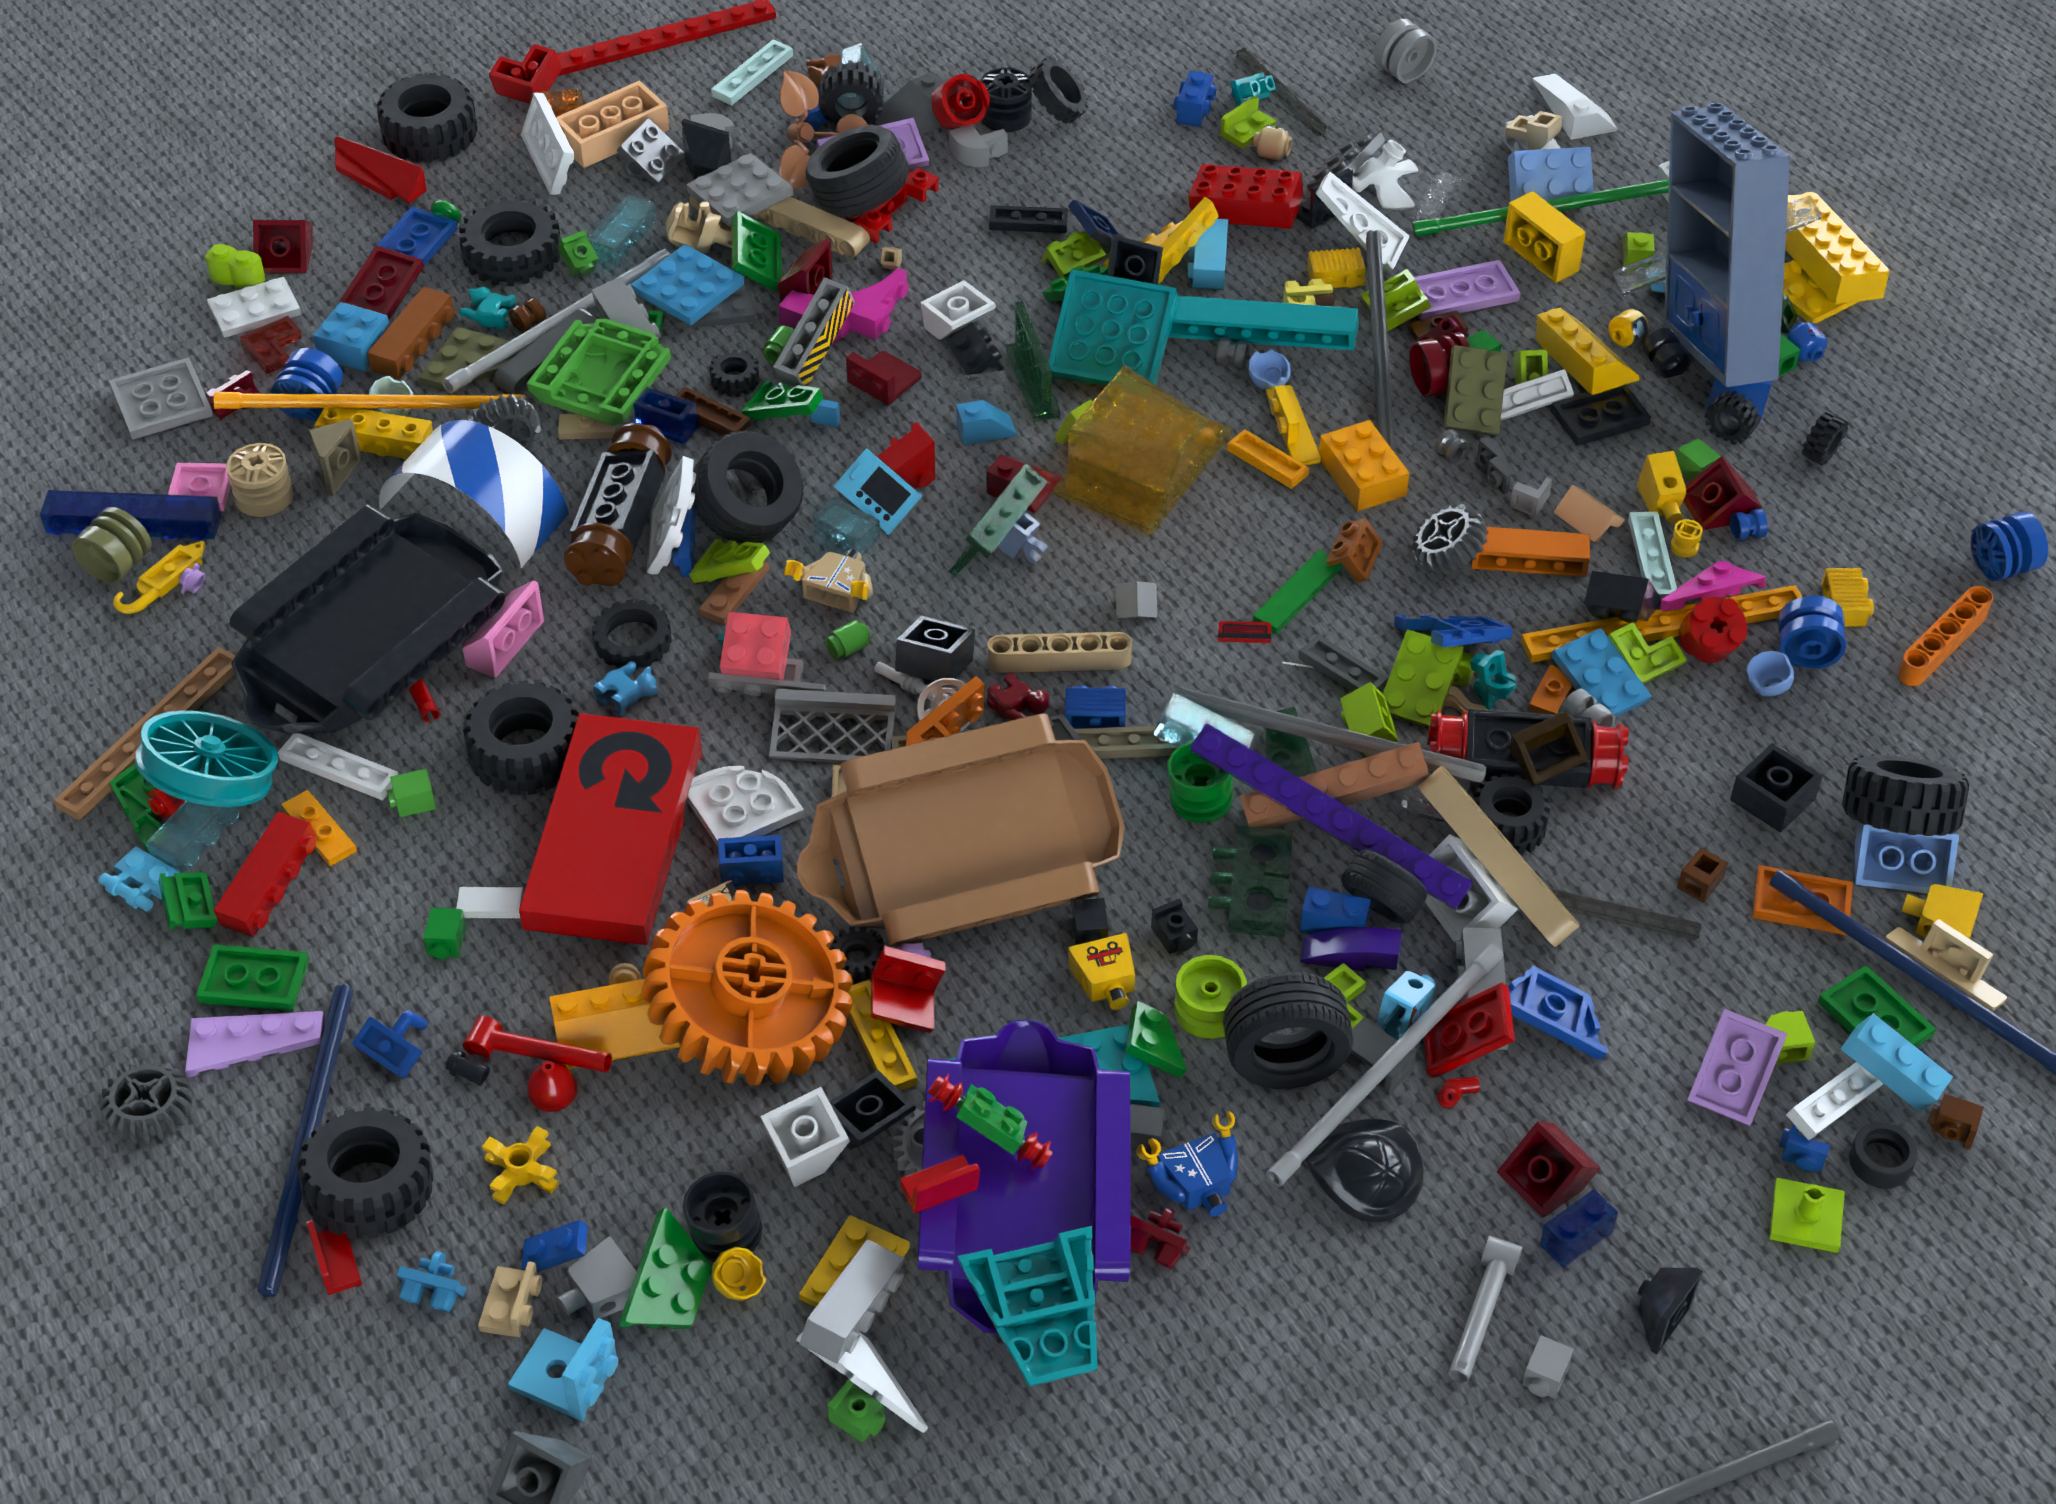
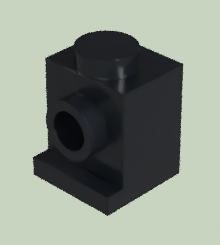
M1180 898L1152 909L1151 928L1169 954L1176 951H1187L1197 943L1198 928L1183 908V902Z

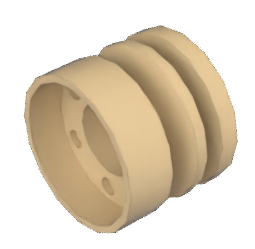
M266 443L249 444L237 449L229 457L226 463L230 486L232 487L235 505L241 512L255 517L271 516L283 511L291 503L294 496L293 486L285 454L280 448Z

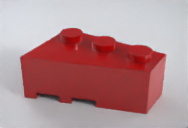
M918 422L911 425L912 431L898 440L895 437L889 441L890 447L879 455L873 453L914 489L926 487L936 480L935 441Z

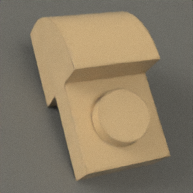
M1539 111L1532 118L1519 115L1505 127L1506 136L1517 138L1520 141H1528V150H1539L1560 132L1562 116Z

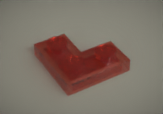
M285 316L240 336V341L244 349L264 372L269 374L284 367L289 358L288 353L282 347L301 339L302 335L301 330L288 316Z

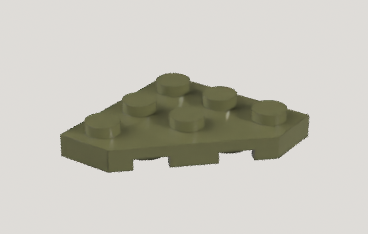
M457 326L421 373L419 382L420 384L445 390L442 384L444 378L461 368L469 366L509 341ZM518 353L474 378L470 383L490 378L503 364Z

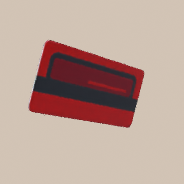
M1220 621L1218 642L1271 643V623Z

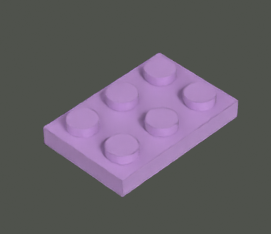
M1724 1009L1687 1101L1751 1126L1787 1033Z

